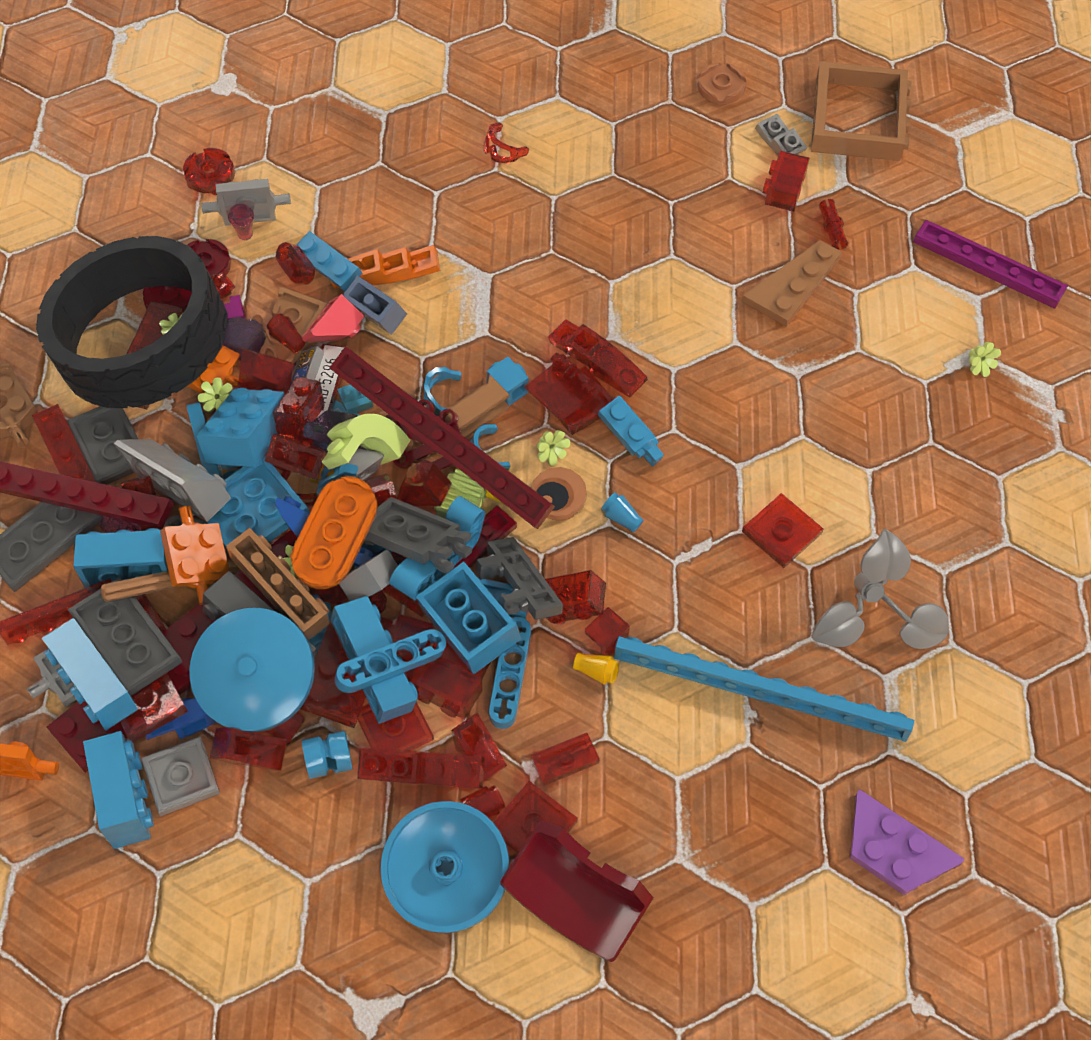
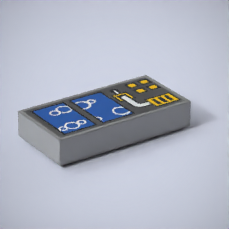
M318 346L301 352L285 395L291 402L307 397L311 393L324 355V351Z

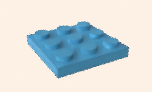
M264 456L257 467L243 466L224 480L227 484L225 489L231 499L207 523H219L225 546L248 528H251L257 536L262 535L268 542H271L289 529L275 506L274 502L277 497L284 500L285 496L290 497L301 503L300 509L308 513L310 511L268 458Z

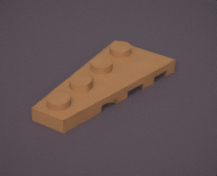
M819 240L744 294L742 302L787 327L840 260L842 252Z
M280 286L278 300L274 304L272 311V320L266 330L265 343L261 347L253 373L255 382L276 390L280 389L298 360L300 353L308 343L304 342L301 337L324 310L327 303Z

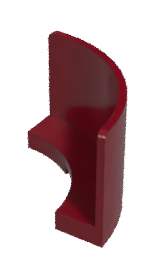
M540 820L502 877L500 885L528 911L564 937L609 962L615 961L652 902L653 896L640 880L618 871L607 863L601 868L588 859L591 852L579 844L563 827Z

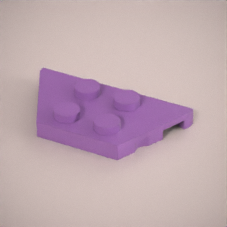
M862 790L857 792L855 796L856 805L852 827L853 840L851 843L850 859L901 894L906 895L916 890L922 884L929 883L941 874L959 867L964 861L963 857Z

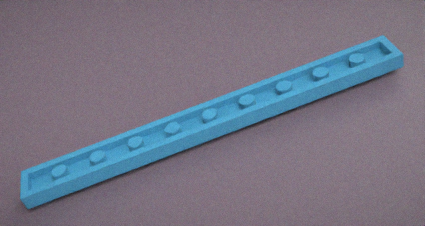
M619 636L616 644L614 659L904 742L908 740L913 730L915 720L907 718L906 715L900 712L889 713L878 710L875 706L868 703H853L840 695L829 696L818 693L811 687L793 686L780 678L769 679L759 676L751 670L740 671L730 668L723 662H709L691 653L680 654L673 652L670 648L663 645L652 646L645 644L635 637L624 638Z

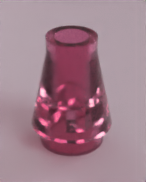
M245 204L234 205L230 209L228 220L237 232L239 239L249 240L253 236L254 212Z

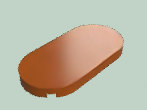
M341 477V479L326 484L319 493L291 553L293 570L298 579L305 585L315 589L331 588L341 583L349 573L377 513L375 495L366 482L356 477Z

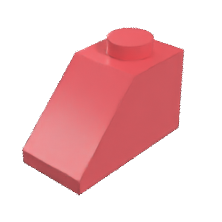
M341 294L329 302L301 339L304 342L340 341L347 336L352 338L361 329L362 326L359 323L365 316Z

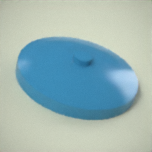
M244 608L230 612L217 619L199 638L190 661L191 688L200 707L217 723L242 732L269 730L289 720L306 701L312 688L315 672L313 652L304 633L290 619L275 611L263 608Z
M452 801L426 804L406 815L389 835L381 858L383 888L394 909L411 924L436 933L463 931L487 918L501 901L505 889L500 885V881L510 867L509 853L505 840L496 825L479 810L469 805Z

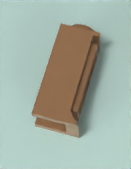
M489 375L487 385H482L448 409L457 413V423L461 434L465 438H469L475 433L477 428L489 424L510 409L509 405L505 402L509 398V394ZM448 414L446 416V422L451 421L452 414Z

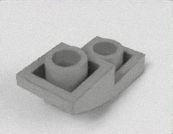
M778 114L757 123L755 127L768 146L785 160L807 149L795 129L788 130Z

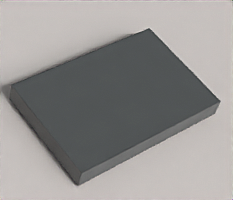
M99 406L67 420L96 483L108 485L134 473L114 445L117 440L138 439L123 408Z

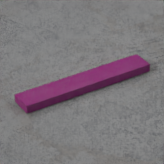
M928 220L924 221L913 240L914 243L1054 309L1068 285Z

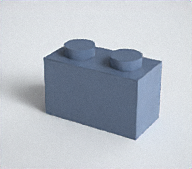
M359 276L355 278L343 294L367 319L391 335L407 315L395 300Z

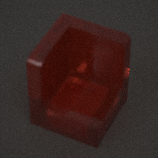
M607 607L585 628V634L601 647L600 655L610 656L615 651L619 636L629 637L630 625Z

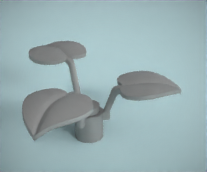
M883 529L877 540L863 555L861 560L862 572L854 580V586L858 590V593L855 595L857 610L849 601L836 603L819 619L811 637L816 642L834 647H845L856 642L864 631V622L859 617L863 613V600L877 602L883 599L902 619L907 621L900 630V636L907 645L917 649L930 648L941 643L949 633V621L946 612L940 606L933 603L918 606L912 612L911 617H909L884 593V586L882 584H886L888 579L893 581L902 579L909 571L911 557L904 543L895 534L887 529Z

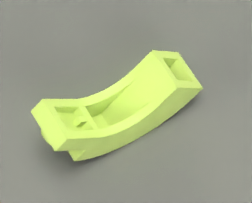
M363 414L337 424L327 433V436L333 442L327 447L328 453L322 460V463L328 470L349 463L360 445L366 450L382 453L384 455L380 463L382 465L399 459L411 440L390 419L379 414Z

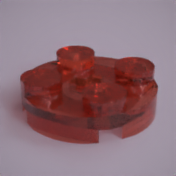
M217 148L203 149L204 153L198 155L194 152L185 160L183 165L187 186L200 193L217 195L216 184L232 182L235 177V169L227 152ZM210 168H213V170H214V171L211 172V173H205V172H204V171H209Z

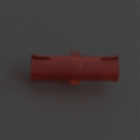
M828 199V207L826 201L823 200L819 204V209L824 219V230L829 234L832 247L839 250L838 244L840 242L841 249H844L849 243L843 230V219L839 217L833 199Z

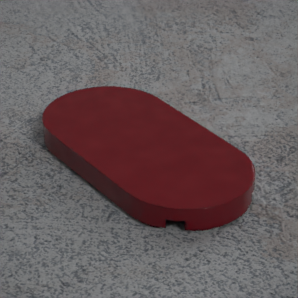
M206 239V241L202 242L196 240L187 244L202 259L216 286L230 271L231 259L226 246L214 239ZM170 286L145 287L143 289V302L148 313L155 318L169 320L168 316L176 313L179 318L187 308L192 292Z

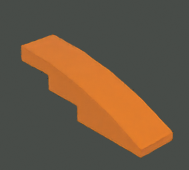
M434 245L412 252L403 247L385 254H381L378 249L348 258L349 261L361 270L362 274L359 277L371 285L389 284L441 271L438 251ZM332 283V286L334 288H339L334 283Z

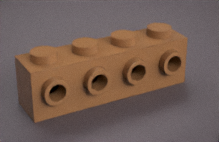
M248 528L226 546L231 560L281 615L290 619L299 627L308 641L329 625L327 614L329 609L321 599L317 598L315 600L309 593V587L301 582L298 577L295 578L289 571L291 569L290 566L280 555L276 557L270 550L272 549L271 545L262 535L257 536L251 528Z

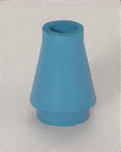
M616 492L607 499L601 508L605 513V517L624 526L633 533L644 521L624 495L620 496Z

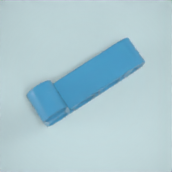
M458 496L450 505L445 519L459 524L460 531L471 533V539L465 545L473 549L480 537L485 511L462 496ZM454 551L447 558L448 561L454 563V566L462 559ZM406 558L393 572L390 578V585L415 601L418 594L442 578L445 573L439 571L431 560L422 564Z

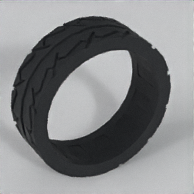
M139 236L138 238L131 237L117 240L99 247L96 251L89 252L76 260L50 286L39 307L41 309L40 314H37L36 330L39 341L43 342L42 348L75 395L91 404L106 408H128V406L134 408L153 404L172 396L171 393H177L194 382L208 368L207 365L214 361L221 350L227 333L225 328H227L228 318L223 300L220 299L221 296L202 259L191 247L179 241L176 242L174 239L160 236ZM170 286L192 292L188 306L181 318L166 334L154 343L120 357L100 359L87 358L76 354L81 335L90 321L113 301L145 287Z

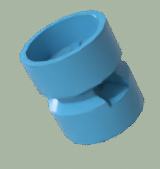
M345 731L328 734L326 740H322L319 736L302 740L309 779L327 776L329 770H333L335 773L353 770Z

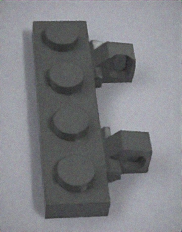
M514 537L487 542V553L490 556L477 559L476 574L480 580L488 577L493 579L497 574L499 577L504 575L514 589L511 594H500L499 604L508 614H517L520 610L522 612L529 611L535 620L562 614L563 603Z

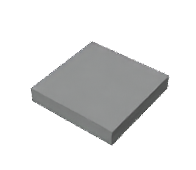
M201 736L141 758L160 816L220 794Z

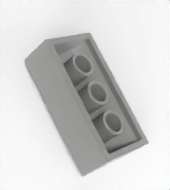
M152 439L117 440L114 443L140 481L182 507L191 506L192 513L206 522L231 499L225 489L227 484L219 475H210L199 463L196 465L192 464L182 453L179 455L175 454L165 443L160 445Z

